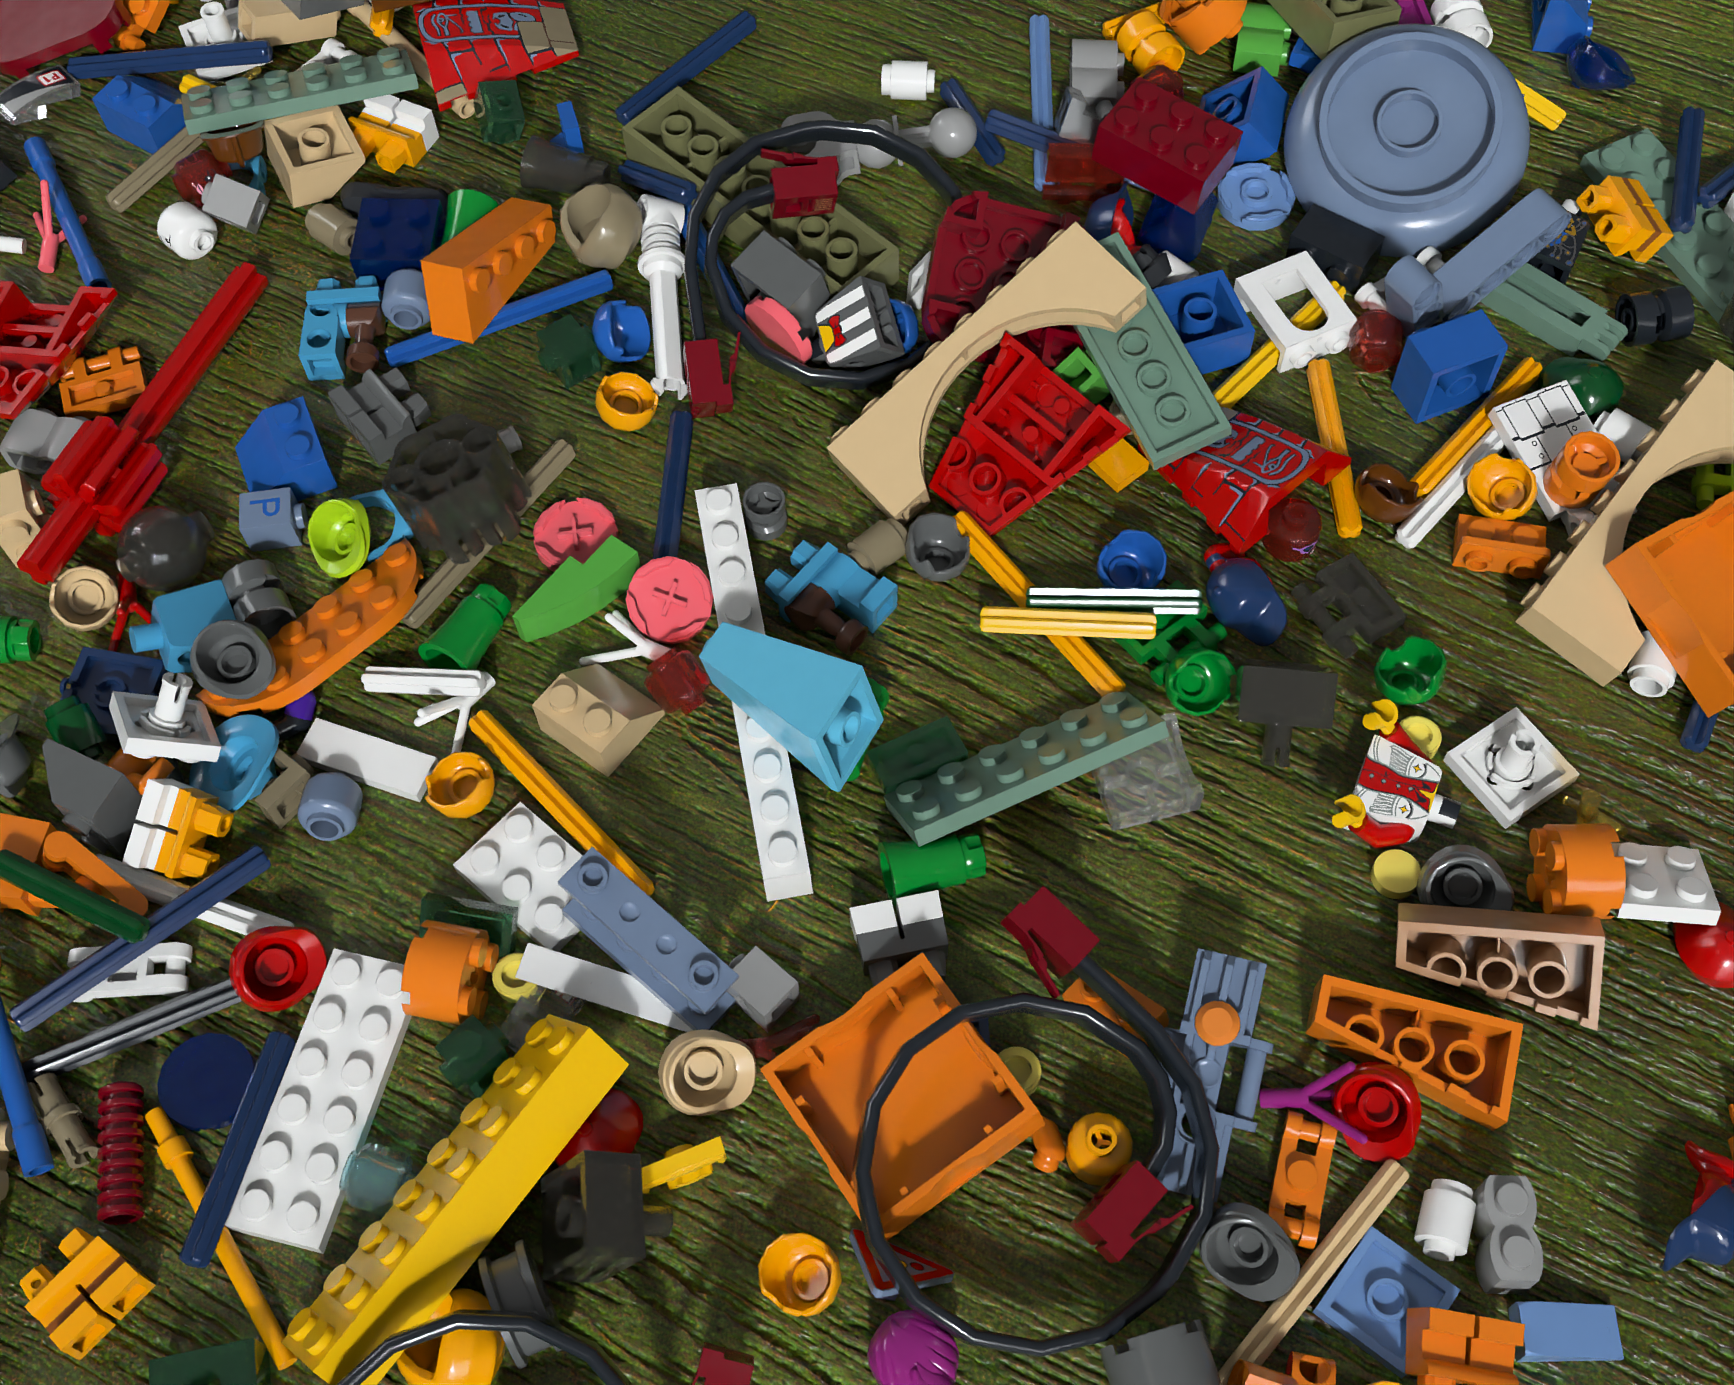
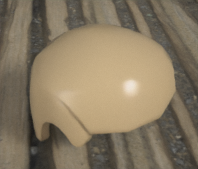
M87 565L68 568L51 585L49 607L65 627L82 632L96 630L109 623L116 614L119 605L118 588L115 581L102 569Z

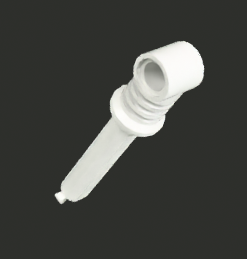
M642 194L637 202L643 216L641 233L642 255L638 258L637 267L639 273L650 282L656 378L650 381V385L658 396H661L664 390H678V400H682L688 392L687 385L684 382L677 280L684 273L685 255L681 253L680 234L684 225L685 209L683 204L676 201Z

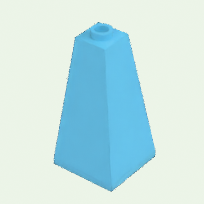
M723 621L714 635L706 641L699 655L711 682L831 790L841 791L884 721L862 665Z

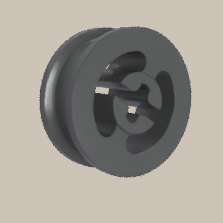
M524 1239L515 1242L516 1251L494 1261H491L487 1255L478 1259L481 1279L492 1310L534 1312L560 1325L541 1272ZM500 1331L508 1351L519 1369L529 1365V1356L552 1346L557 1352L562 1351L526 1332Z

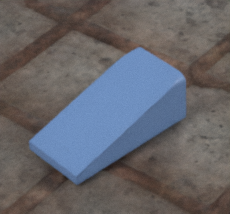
M1525 1301L1515 1302L1508 1308L1510 1322L1525 1324L1523 1346H1515L1516 1362L1618 1361L1624 1359L1614 1305Z

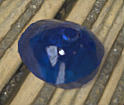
M1587 35L1578 38L1567 50V70L1571 78V84L1578 89L1584 88L1597 91L1626 89L1629 85L1636 83V77L1617 52L1609 47L1593 42Z

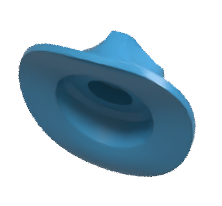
M239 715L217 726L215 731L221 744L217 762L200 761L192 763L189 785L219 797L217 805L230 812L238 810L247 800L260 795L264 786L270 780L278 777L273 757L279 744V732L272 722L257 715Z

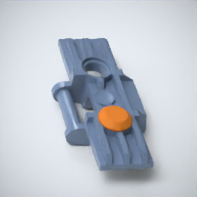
M1198 948L1180 1030L1164 1027V1029L1202 1080L1220 1148L1214 1202H1217L1232 1129L1236 1128L1256 1133L1258 1123L1253 1122L1266 1056L1267 1054H1272L1274 1044L1252 1038L1267 964ZM1236 1046L1247 1049L1234 1114L1231 1116L1217 1112L1226 1059H1228L1230 1047ZM1168 1074L1177 1108L1173 1150L1157 1179L1168 1190L1191 1196L1196 1148L1193 1138L1188 1136L1182 1127V1119L1186 1110L1181 1091Z

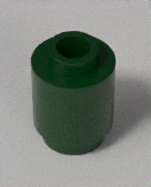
M78 695L60 700L43 711L47 718L45 726L55 742L94 760L104 754L101 747L108 743V739L88 703H82Z

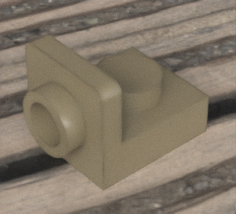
M277 748L273 759L283 773L277 778L270 780L264 786L255 802L267 819L281 830L298 813L303 788L315 771L297 753L289 757Z

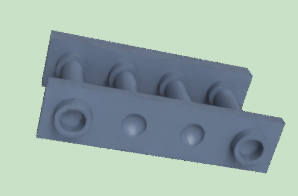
M591 847L557 881L558 885L573 897L562 909L563 915L692 1030H712L735 1005L736 999L727 991L739 979V975L595 848Z

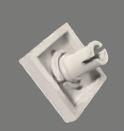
M208 2L200 9L201 19L178 26L186 47L248 41L238 28V6L224 10L221 3ZM268 63L196 69L199 79L211 83Z
M173 672L165 673L162 677L159 696L113 691L109 709L123 753L143 759L157 756L177 758L187 763H197L200 761L217 762L221 744L205 704L201 701L188 699L189 691L193 685L191 678L177 673L176 682L174 683L172 682Z
M1517 707L1447 752L1443 760L1505 829L1574 783L1579 776L1576 769ZM1487 777H1490V780L1497 783V785L1488 783ZM1529 787L1531 790H1524L1522 788Z

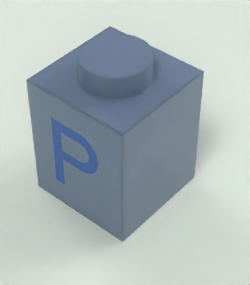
M290 487L239 494V530L251 552L302 546V528L308 527L307 510L304 503L297 502Z

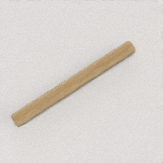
M1388 1159L1384 1162L1300 1268L1299 1277L1295 1285L1287 1294L1272 1303L1218 1371L1221 1385H1227L1230 1372L1239 1359L1262 1366L1409 1178V1172L1397 1161Z

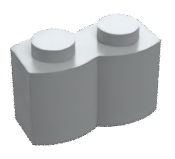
M1072 39L1069 87L1081 90L1088 106L1095 108L1100 101L1110 100L1114 107L1124 95V81H1118V76H1123L1125 55L1124 53H1118V42L1114 40Z
M45 408L26 409L14 419L0 444V452L11 467L33 474H45L80 426L89 419L82 416H75L74 418L58 417L55 413Z
M1489 1175L1473 1192L1472 1200L1476 1203L1472 1228L1480 1241L1475 1255L1477 1278L1486 1294L1522 1295L1539 1281L1543 1271L1542 1247L1538 1236L1532 1228L1537 1214L1536 1196L1526 1176Z

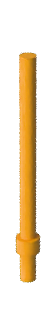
M153 1108L144 1117L159 1144L157 1153L164 1167L167 1170H173L196 1214L206 1187L191 1160L194 1153L185 1136H178L164 1108ZM224 1225L215 1251L278 1370L286 1369L294 1364L298 1358L281 1343L286 1336L229 1229Z

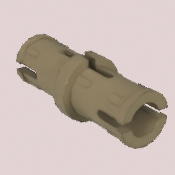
M46 1073L36 1077L35 1081L41 1090H38L32 1082L28 1084L31 1098L43 1118L41 1124L45 1134L54 1137L70 1168H80L89 1164L90 1160L86 1156L85 1151H88L91 1158L95 1159L99 1147L94 1143L82 1123L84 1118L82 1110L78 1105L70 1102L59 1083L58 1077L54 1073Z

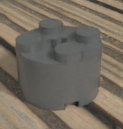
M1201 1319L1194 1320L1187 1325L1181 1323L1127 1339L1126 1344L1116 1346L1118 1355L1115 1353L1113 1344L1099 1349L1109 1385L1222 1384Z

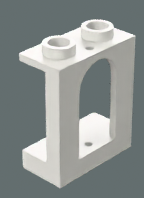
M1307 251L1236 278L1234 292L1245 312H1252L1280 352L1277 364L1279 374L1294 367L1302 368L1308 365L1311 360L1326 354L1339 353L1350 345L1357 318ZM1308 288L1325 311L1327 322L1318 330H1301L1288 320L1275 301Z

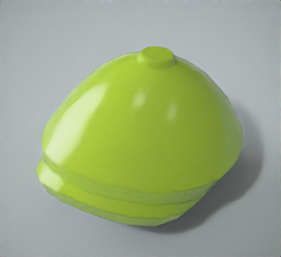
M337 498L325 501L316 508L309 520L308 539L311 551L320 568L330 577L342 578L357 572L368 557L371 542V524L363 504L358 500Z

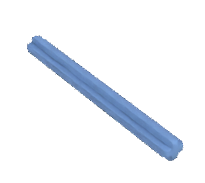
M1034 14L1029 19L1032 123L1054 130L1049 18L1045 14L1041 16ZM1033 149L1034 187L1039 192L1043 190L1050 192L1055 187V156Z

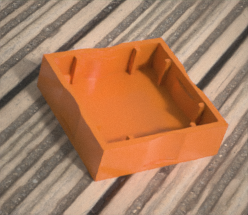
M1734 491L1711 503L1695 516L1680 519L1633 544L1605 565L1708 718L1734 704Z
M923 952L867 991L845 1014L832 1022L817 1027L760 1068L797 1126L808 1136L826 1163L831 1177L860 1221L861 1218L851 1173L863 1104L898 1048L949 1011L961 1005ZM971 1021L958 1024L914 1055L881 1108L871 1176L884 1236L887 1241L1046 1125L1040 1111L998 1054L990 1049Z

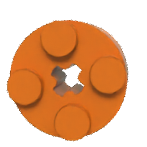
M1162 0L1160 17L1197 55H1201L1224 37L1230 39L1241 30L1243 26L1241 17L1245 11L1247 0Z
M1608 823L1546 824L1542 828H1533L1529 835V847L1531 854L1534 856V873L1528 875L1526 882L1529 900L1531 902H1539L1545 914L1612 919L1614 915L1610 910L1621 908L1626 886L1624 856H1614L1611 842H1620L1615 829Z
M429 919L425 920L420 926L428 930L424 937L414 936L404 964L401 991L410 993V1005L402 1003L403 1012L410 1016L461 1026L467 1025L472 1018L481 1020L488 1005V992L483 991L487 973L493 972L497 964L499 945L490 943L489 935L485 930Z

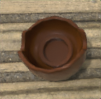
M1374 463L1358 475L1355 482V498L1361 511L1376 522L1386 524L1401 522L1408 518L1423 501L1421 497L1417 499L1419 484L1417 482H1407L1405 476L1389 464Z

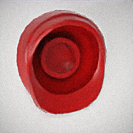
M1718 902L1721 913L1716 926L1673 922V933L1678 953L1694 977L1710 987L1734 988V909Z
M268 926L247 934L238 942L230 957L229 976L232 987L245 1004L259 1011L276 1012L296 1005L320 985L328 965V959L323 943L315 932L305 927Z
M1373 1061L1355 1065L1354 1071L1337 1080L1334 1085L1331 1097L1333 1115L1367 1135L1368 1141L1365 1144H1361L1342 1133L1346 1144L1354 1154L1372 1162H1385L1388 1159L1398 1161L1408 1156L1414 1148L1421 1123V1101L1417 1088L1410 1077L1394 1065Z
M610 1088L555 1158V1162L564 1172L580 1179L593 1180L615 1172L631 1156L643 1129V1114L638 1104L623 1091Z

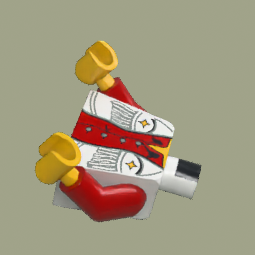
M1382 699L1372 702L1371 706L1376 712L1365 714L1363 725L1369 730L1380 729L1379 736L1375 734L1373 736L1353 793L1334 801V804L1339 806L1343 812L1333 815L1332 824L1336 828L1350 830L1374 848L1416 842L1427 820L1453 829L1462 803L1436 794L1442 770L1439 766L1433 764L1429 757L1415 744L1397 722L1398 710L1391 700Z

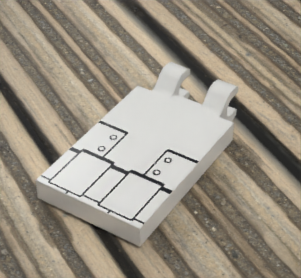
M1567 380L1493 407L1488 414L1490 421L1512 459L1520 458L1524 465H1527L1535 474L1538 490L1536 500L1548 521L1561 518L1569 536L1582 520L1590 523L1595 516L1589 510L1606 489L1613 492L1619 484L1613 477L1589 505L1578 509L1559 506L1550 499L1543 484L1545 470L1573 435L1587 431L1598 433Z

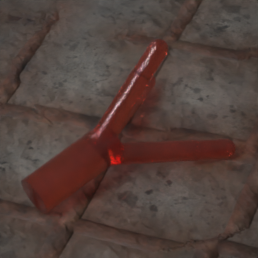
M813 1014L768 1037L736 1040L746 1043L753 1051L755 1058L763 1057L771 1061L779 1055L772 1051L773 1048L801 1040L815 1029L812 1026L819 1023L820 1016Z

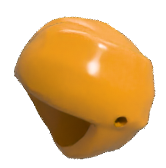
M452 1289L429 1320L459 1309H492L488 1298L483 1294L471 1289ZM458 1329L405 1349L396 1362L399 1371L408 1385H491L505 1354V1342L500 1331Z

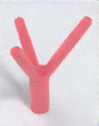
M43 179L40 182L43 219L39 212L33 213V218L43 239L38 269L44 273H53L55 271L58 246L66 237L63 230L58 234L53 233L49 183ZM85 215L79 216L80 222L83 225L87 221V217Z

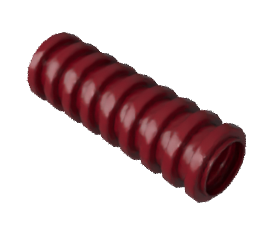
M112 1082L98 1090V1098L102 1101L98 1104V1113L102 1116L98 1119V1128L102 1132L98 1134L97 1142L102 1147L98 1149L97 1158L102 1162L97 1166V1173L102 1177L97 1180V1189L102 1191V1193L97 1195V1204L102 1206V1208L97 1211V1220L104 1224H129L136 1222L144 1216V1207L139 1205L144 1201V1192L139 1190V1188L144 1186V1177L139 1174L144 1170V1161L139 1159L144 1155V1146L139 1144L144 1140V1131L139 1129L144 1126V1117L140 1114L144 1111V1102L140 1100L144 1096V1087L135 1082Z

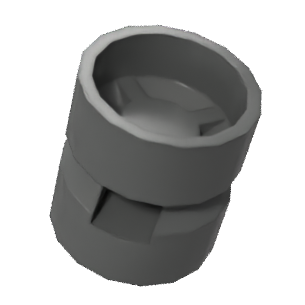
M255 559L242 562L228 570L222 578V583L236 620L256 626L268 640L275 636L284 625L295 621L296 615L286 592H284V586L275 565L268 560Z

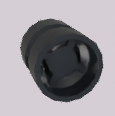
M1673 286L1656 289L1653 293L1650 291H1639L1621 295L1616 303L1615 320L1625 325L1628 329V334L1621 342L1624 346L1633 347L1652 344L1656 339L1661 342L1689 337L1695 321L1694 305L1689 291L1684 286Z

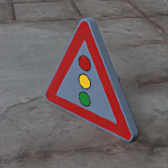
M857 1228L851 1229L849 1239L874 1298L895 1301L899 1293L867 1247L864 1232ZM888 1242L920 1289L952 1282L955 1274L953 1270Z

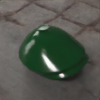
M1562 357L1556 359L1543 368L1537 380L1539 390L1567 380L1591 422H1596L1603 411L1611 414L1618 406L1624 391V382L1614 369L1602 362L1585 358Z

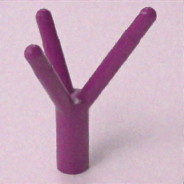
M1349 1061L1303 1088H1260L1259 1100L1261 1108H1303L1357 1142L1365 1144L1368 1141L1367 1135L1313 1103L1331 1100L1333 1089H1322L1354 1071L1356 1068L1354 1062Z

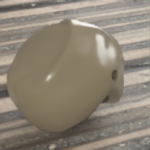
M595 182L574 193L565 201L560 211V225L566 243L580 263L594 268L616 269L637 247L643 228V216L637 203L625 190L614 184Z

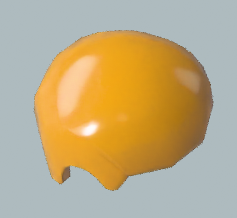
M618 372L603 377L596 391L595 403L604 422L614 429L630 432L641 429L654 417L658 405V394L654 393L650 383L638 374Z
M1497 453L1489 454L1474 463L1467 476L1469 498L1475 509L1487 518L1508 521L1522 517L1531 509L1538 495L1536 476L1527 465H1524L1520 458L1508 459L1502 458Z
M454 752L438 762L430 775L425 777L428 788V795L425 796V800L433 808L449 818L467 819L481 812L491 802L495 787L494 774L489 762L473 752Z
M803 1232L780 1235L766 1246L758 1263L759 1287L762 1294L769 1298L783 1312L796 1317L801 1315L809 1317L820 1314L834 1302L842 1282L839 1259L834 1251L822 1240Z

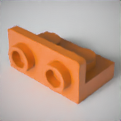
M1459 514L1455 523L1452 566L1464 567L1474 572L1490 571L1510 574L1520 579H1540L1551 556V550L1546 548L1547 527Z

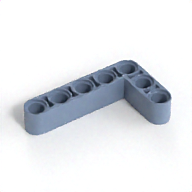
M1538 188L1525 196L1435 273L1429 272L1412 255L1403 257L1391 267L1384 279L1388 321L1407 338L1420 328L1426 327L1429 329L1447 322L1456 315L1466 314L1557 238L1571 221V213L1542 188Z

